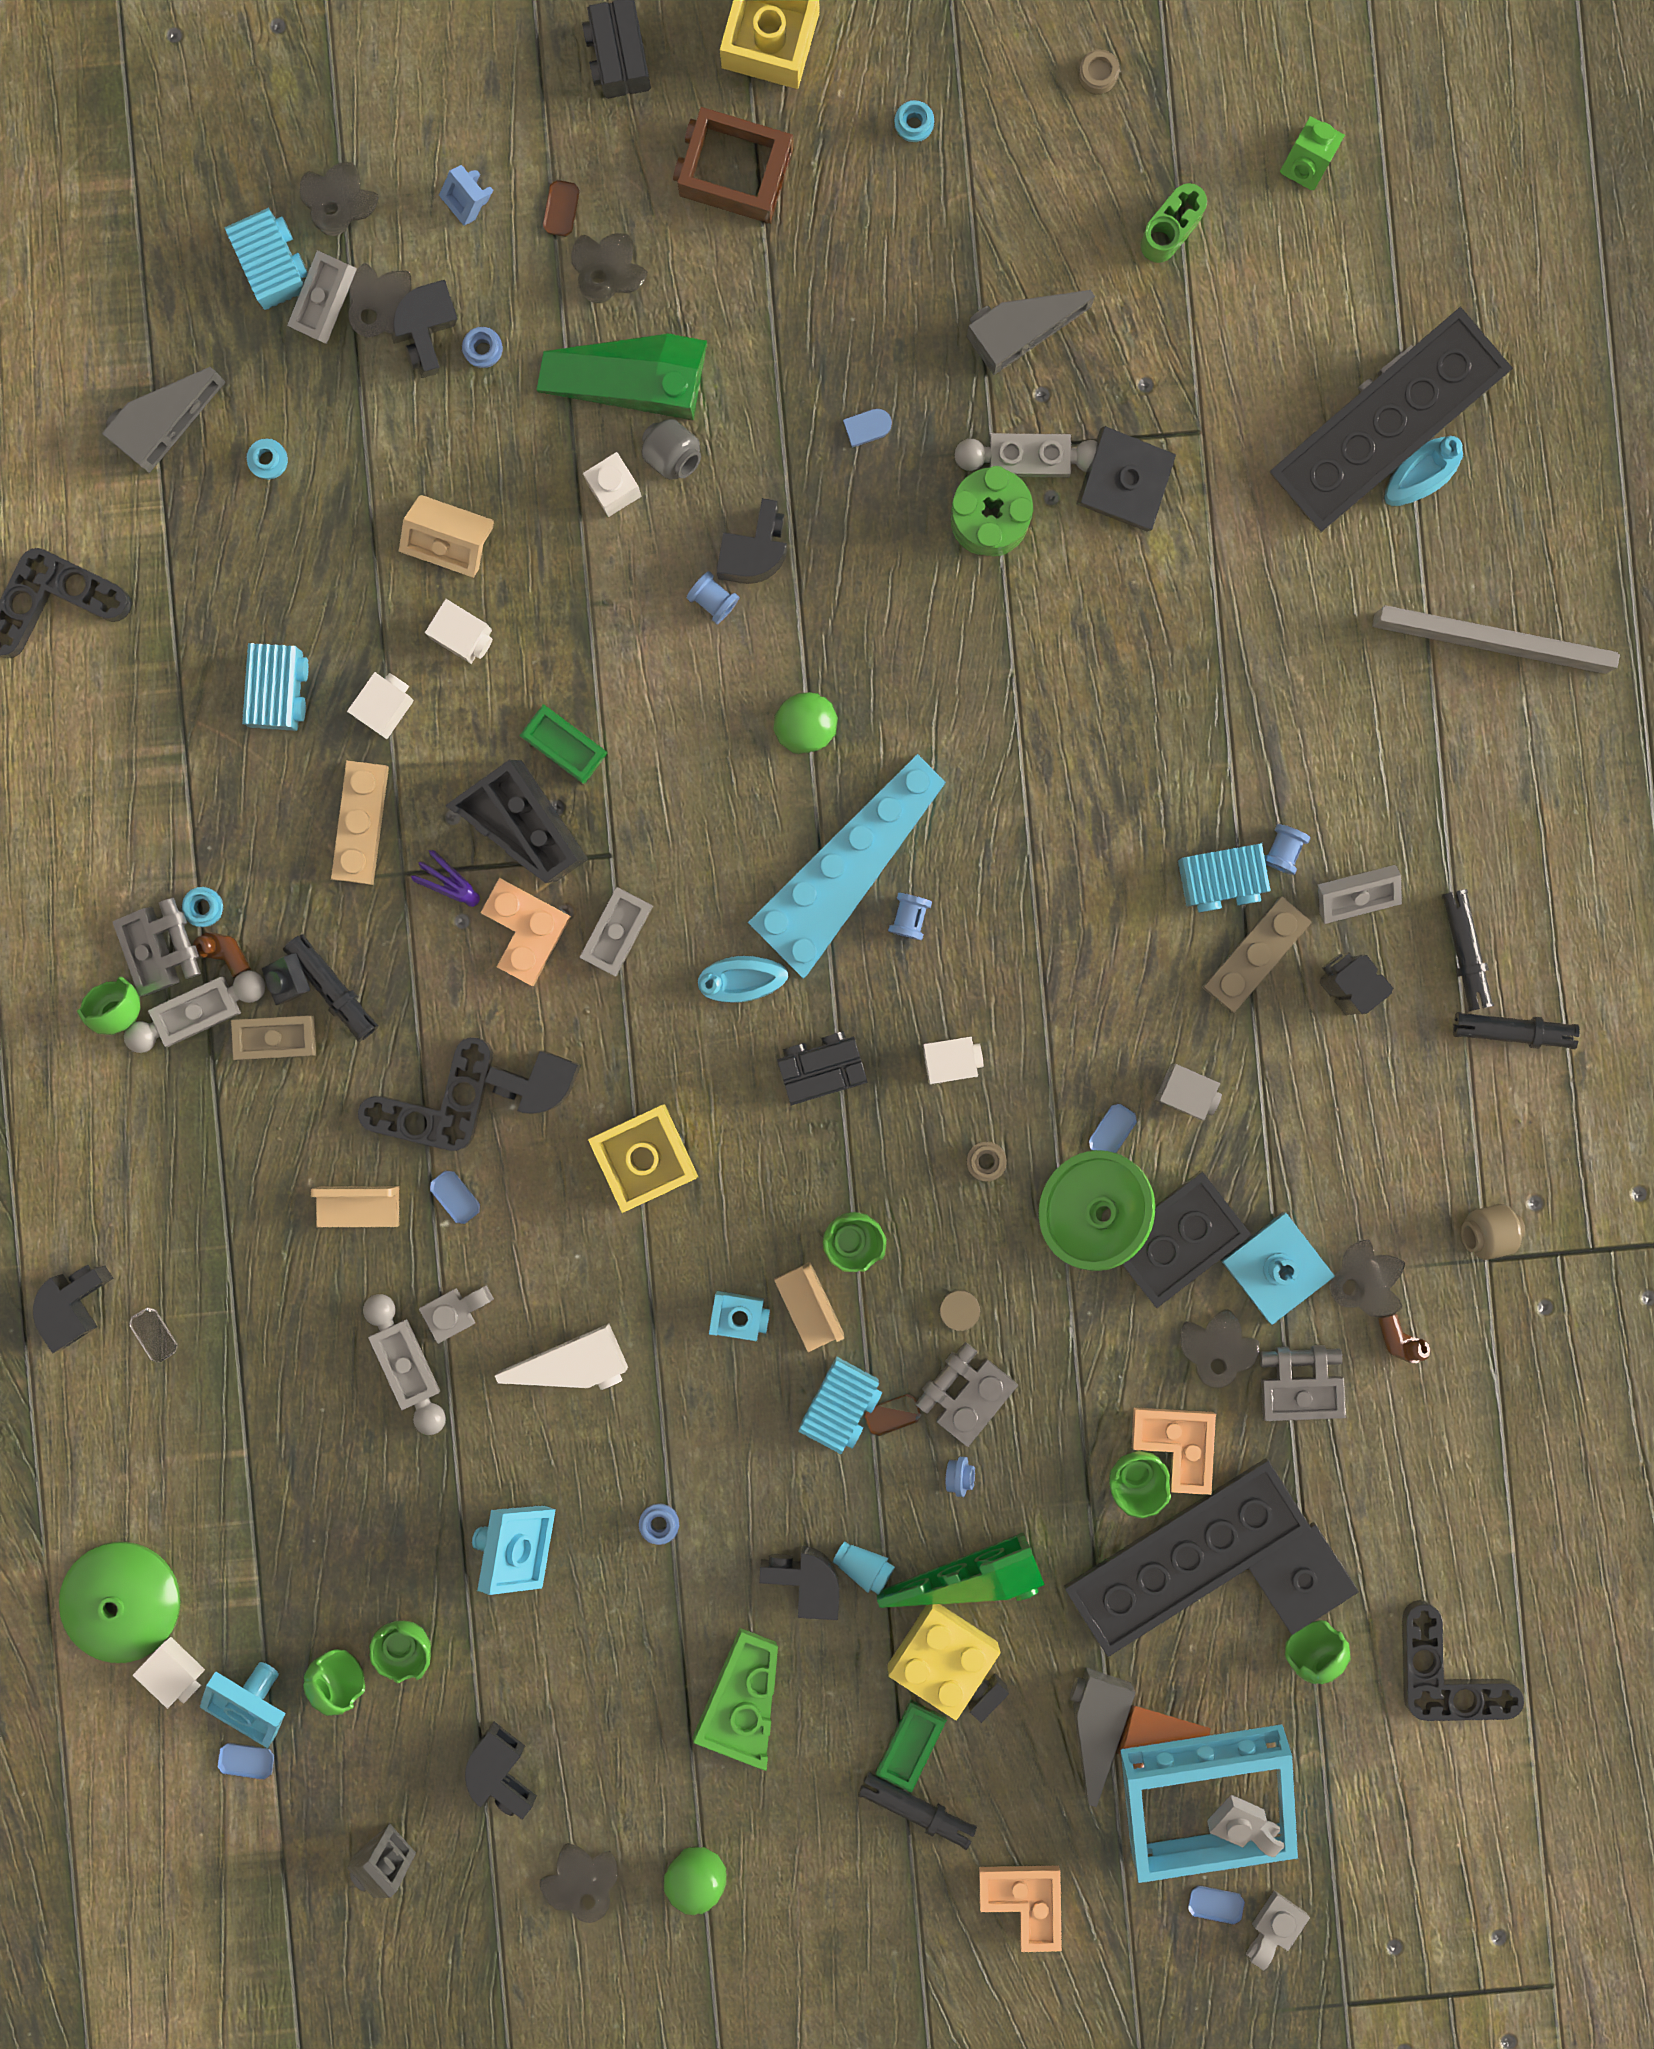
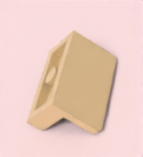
M420 495L403 519L399 552L474 578L479 570L483 544L493 529L494 521Z
M319 1186L311 1189V1197H316L317 1227L399 1226V1186Z
M811 1262L774 1278L807 1352L833 1340L838 1342L844 1339L842 1328Z

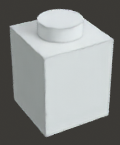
M617 452L583 473L589 488L608 517L642 497L637 483Z
M445 599L425 631V634L431 640L472 664L475 657L481 659L492 642V638L489 637L492 630L485 622Z
M374 672L347 712L388 739L414 700L405 693L409 686L389 673L384 679Z
M972 1037L922 1044L929 1084L978 1077L977 1068L984 1067L980 1043L973 1044Z
M170 1637L147 1659L133 1676L168 1709L177 1699L184 1704L201 1686L196 1679L205 1669Z

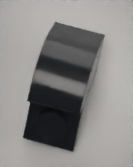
M445 280L417 287L407 293L400 301L392 322L393 344L409 340L410 345L405 346L407 358L412 370L419 369L421 378L436 375L440 368L429 334L452 328L458 320Z
M762 498L755 538L723 532L717 566L718 579L753 584L770 578L780 569L787 555V543L773 541L774 537L781 538L785 514L778 513V501Z
M540 1051L529 1079L497 1066H491L485 1082L495 1085L492 1092L500 1096L515 1100L517 1094L522 1095L523 1097L517 1111L529 1114L541 1113L557 1107L569 1096L581 1064L547 1051Z
M89 1265L82 1267L68 1277L71 1284H69L63 1274L51 1277L38 1290L33 1303V1319L39 1334L52 1354L65 1349L97 1328L96 1323L80 1300L114 1279L105 1265L91 1269Z
M802 1546L801 1561H793V1556L787 1554L769 1555V1560L761 1559L759 1583L799 1586L798 1618L838 1620L839 1578L833 1563L825 1554L812 1547Z
M495 1721L477 1742L467 1762L465 1771L466 1786L471 1798L480 1808L491 1795L495 1798L496 1806L502 1812L509 1816L515 1814L523 1820L533 1807L537 1795L508 1772L521 1757L525 1745Z

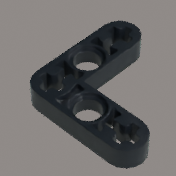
M40 548L30 549L20 558L0 599V633L6 634L9 631L8 636L13 639L10 646L4 644L1 647L0 657L14 658L22 652L50 594L111 622L121 621L127 617L132 606L131 598L118 585ZM44 559L43 564L48 567V571L46 574L38 573L36 575V571L31 568L34 561L41 563ZM72 575H82L86 583L84 591L76 596L69 595L65 587L66 581ZM26 579L39 586V591L36 592L29 586L23 585V580ZM95 591L111 598L116 593L115 599L120 602L117 609L111 607L106 612L107 606L93 598ZM20 593H28L32 598V606L25 614L15 613L12 606L13 599ZM6 615L22 622L21 628L14 624L11 626L10 622L4 620Z
M471 1037L462 1040L458 1044L454 1053L441 1110L384 1096H373L364 1100L358 1109L360 1124L371 1132L449 1151H458L466 1148L474 1137L487 1084L485 1080L493 1060L491 1046L481 1038ZM474 1044L479 1045L478 1051L484 1054L483 1061H476L472 1072L481 1073L479 1081L470 1076L458 1077L459 1068L463 1071L468 1070L469 1058L464 1057L465 1049H472ZM462 1082L471 1084L475 1090L474 1101L467 1106L458 1104L453 1096L455 1087ZM379 1102L382 1104L383 1112L397 1114L396 1106L402 1107V1111L397 1118V1131L391 1129L395 1121L385 1119L379 1120L377 1125L373 1124V1117L367 1115L368 1109L376 1108ZM449 1107L458 1112H471L470 1120L466 1117H461L459 1129L465 1132V1137L457 1139L455 1144L450 1143V1136L445 1134V1128L452 1127L456 1119V1115H448ZM420 1112L426 1117L427 1127L422 1134L414 1135L407 1130L405 1121L410 1113Z
M1418 1600L1407 1605L1402 1616L1403 1691L1405 1706L1413 1716L1424 1721L1508 1720L1520 1714L1524 1706V1697L1520 1689L1509 1680H1444L1443 1621L1441 1614L1427 1601ZM1420 1611H1424L1426 1615L1432 1618L1431 1622H1427L1424 1625V1635L1429 1640L1433 1639L1432 1643L1421 1640L1420 1627L1413 1623V1619L1420 1618ZM1413 1638L1419 1639L1418 1641L1412 1642ZM1421 1650H1428L1433 1654V1664L1427 1670H1416L1413 1667V1657ZM1464 1689L1472 1691L1474 1695L1472 1706L1466 1710L1455 1708L1453 1700L1456 1693ZM1485 1689L1484 1693L1489 1698H1499L1502 1696V1690H1506L1513 1699L1506 1701L1505 1708H1502L1496 1701H1484L1481 1690ZM1426 1691L1433 1699L1444 1698L1447 1709L1443 1710L1440 1702H1427L1426 1709L1422 1710L1414 1701L1415 1699H1420L1422 1692Z

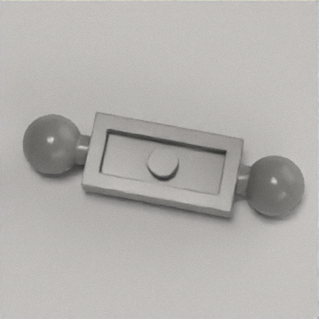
M991 433L990 447H984L976 439L961 441L955 449V461L960 468L966 471H975L984 463H990V468L1000 466L1018 477L1069 478L1071 464H1076L1079 469L1087 472L1095 456L1097 442L1095 440H1086L1080 443L1077 448H1071V434Z
M244 971L236 976L233 985L230 987L225 977L212 980L148 1010L153 1022L150 1024L144 1021L134 1022L125 1030L124 1042L131 1051L136 1053H144L152 1049L158 1037L161 1038L165 1047L174 1045L241 1014L236 1001L241 1000L251 1003L259 1000L265 992L264 979L257 972Z
M376 1294L369 1297L363 1306V1314L370 1324L378 1326L380 1332L371 1335L368 1339L401 1410L414 1405L416 1411L413 1421L416 1429L424 1435H434L444 1427L446 1416L439 1405L430 1402L429 1398L438 1394L440 1389L407 1319L394 1324L395 1304L390 1297L384 1294Z

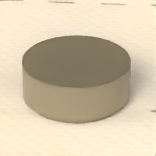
M1098 49L1089 52L1083 58L1079 69L1081 85L1093 94H1104L1110 91L1118 80L1120 72L1119 62L1109 51Z
M954 1290L946 1294L942 1299L940 1316L949 1328L956 1331H964L973 1327L978 1321L980 1306L977 1299L970 1292Z

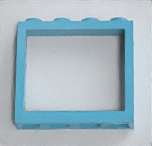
M1282 1724L1121 1749L1131 1854L1138 1883L1298 1858L1292 1753ZM1275 1742L1276 1747L1267 1748L1266 1743ZM1143 1763L1144 1768L1134 1769L1133 1764ZM1277 1769L1280 1823L1277 1825L1280 1827L1281 1831L1278 1834H1281V1836L1274 1838L1283 1842L1285 1847L1276 1857L1264 1854L1251 1840L1244 1847H1240L1213 1834L1147 1844L1141 1790Z

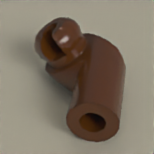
M210 932L204 933L194 940L193 946H196L199 957L223 960L233 978H236L241 972L251 970L238 943L233 937Z
M1397 1313L1378 1317L1386 1349L1391 1355L1408 1363H1419L1429 1357V1344L1423 1339H1417L1403 1333Z

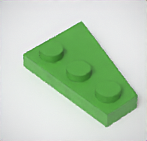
M739 1628L693 1734L692 1740L694 1744L767 1771L768 1737L771 1730V1705L778 1645L775 1641Z

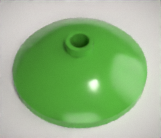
M1103 1150L1080 1153L1061 1164L1048 1179L1039 1204L1040 1228L1049 1248L1067 1264L1088 1271L1108 1270L1131 1259L1145 1244L1152 1230L1155 1217L1153 1190L1143 1171L1126 1157ZM1106 1209H1110V1218L1103 1222L1102 1213Z
M111 1542L91 1549L71 1566L60 1589L59 1612L66 1633L79 1649L101 1661L127 1663L148 1656L168 1639L179 1617L180 1591L173 1571L157 1553L136 1543ZM107 1602L116 1604L118 1608L116 1615L110 1614L107 1611Z

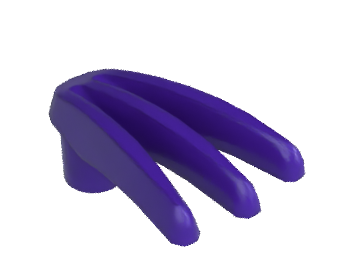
M429 850L430 856L450 874V877H446L425 862H418L421 869L444 883V886L416 875H411L413 882L456 901L464 902L469 907L476 906L480 901L479 894L436 851Z

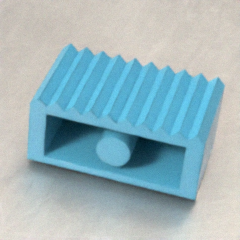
M267 208L225 227L254 295L264 310L300 295L304 284L303 278L307 277L308 271L300 254L292 255L286 242L293 240L283 217L276 219L270 209Z
M248 643L242 724L249 728L298 730V721H304L306 713L305 698L300 697L301 681H307L309 668L308 659L303 657V652L299 648L285 645Z
M1262 843L1184 857L1178 860L1186 906L1197 905L1198 913L1221 909V901L1236 898L1237 906L1260 902V894L1270 891Z
M836 1357L801 1421L798 1432L839 1454H842L845 1446L852 1449L863 1429L862 1426L858 1425L863 1412L872 1413L882 1394L881 1391L877 1390L879 1380Z

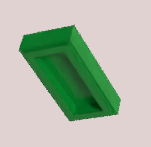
M544 704L519 735L582 784L587 782L608 754L606 750Z
M910 1699L875 1771L876 1775L912 1793L947 1721L946 1716Z

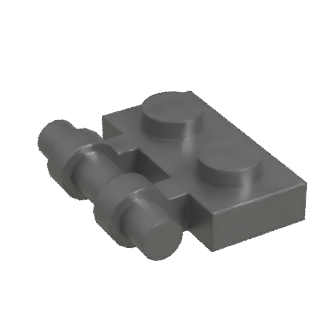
M174 898L159 902L163 918L158 920L153 907H149L112 921L139 997L150 995L179 983L180 981L175 967L181 965L186 979L201 974L196 961L199 958L196 946H191L184 928V925L187 924L183 912L178 911ZM169 931L176 950L173 953L168 951L162 934Z
M965 1342L956 1354L952 1352L945 1360L947 1365L934 1381L929 1380L922 1388L924 1391L923 1395L915 1404L926 1414L937 1402L941 1404L945 1409L936 1419L937 1423L965 1446L969 1447L1018 1387V1384L987 1358L975 1370L969 1365V1362L977 1354V1351ZM959 1375H962L968 1381L953 1398L946 1390Z
M1325 1345L1311 1346V1350H1290L1289 1346L1276 1347L1275 1351H1261V1367H1276L1277 1378L1261 1379L1263 1420L1346 1418L1344 1378L1342 1376H1328L1327 1365L1342 1364L1341 1349H1326ZM1291 1366H1312L1313 1377L1292 1378Z

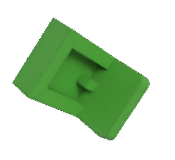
M1310 116L1280 170L1281 174L1310 190H1315L1345 135L1335 130L1330 124Z

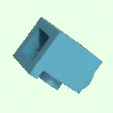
M717 1291L714 1299L709 1335L757 1341L758 1332H767L770 1309L763 1308L764 1298ZM737 1311L745 1312L748 1316L747 1323L744 1325L735 1324L732 1319L733 1314Z

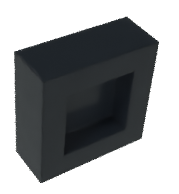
M296 953L284 956L261 968L266 979V986L271 992L276 1006L287 1003L311 991Z
M995 1673L989 1680L984 1678L968 1702L969 1712L982 1723L1009 1695L1007 1684Z

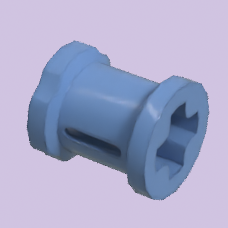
M708 571L695 583L686 599L691 603L696 601L713 616L712 621L715 624H719L732 611L740 597L736 593L729 594L713 580L714 575Z
M1277 824L1275 828L1277 836L1269 854L1264 855L1265 864L1278 871L1295 875L1297 868L1294 865L1303 844L1309 843L1310 836L1292 827Z
M898 893L899 907L894 925H889L888 932L922 941L924 934L920 932L926 909L931 908L932 902L917 896Z

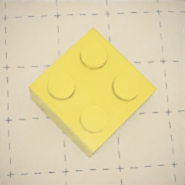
M733 0L720 47L722 69L798 89L819 16V0Z
M665 1104L588 1139L622 1213L698 1177Z
M941 1604L926 1605L888 1663V1676L957 1721L1001 1652L996 1640Z

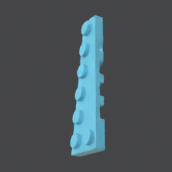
M917 754L748 924L804 979L946 782Z

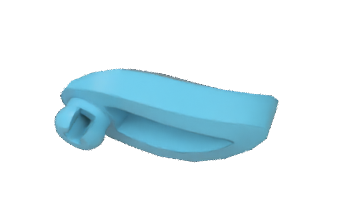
M1455 436L1435 438L1423 445L1402 463L1390 477L1385 489L1384 499L1386 504L1401 506L1412 503L1440 489L1450 480L1462 460L1461 440Z
M736 956L717 961L705 968L698 978V986L704 996L716 1001L730 1003L748 1002L762 998L780 988L788 979V971L780 963L754 956Z

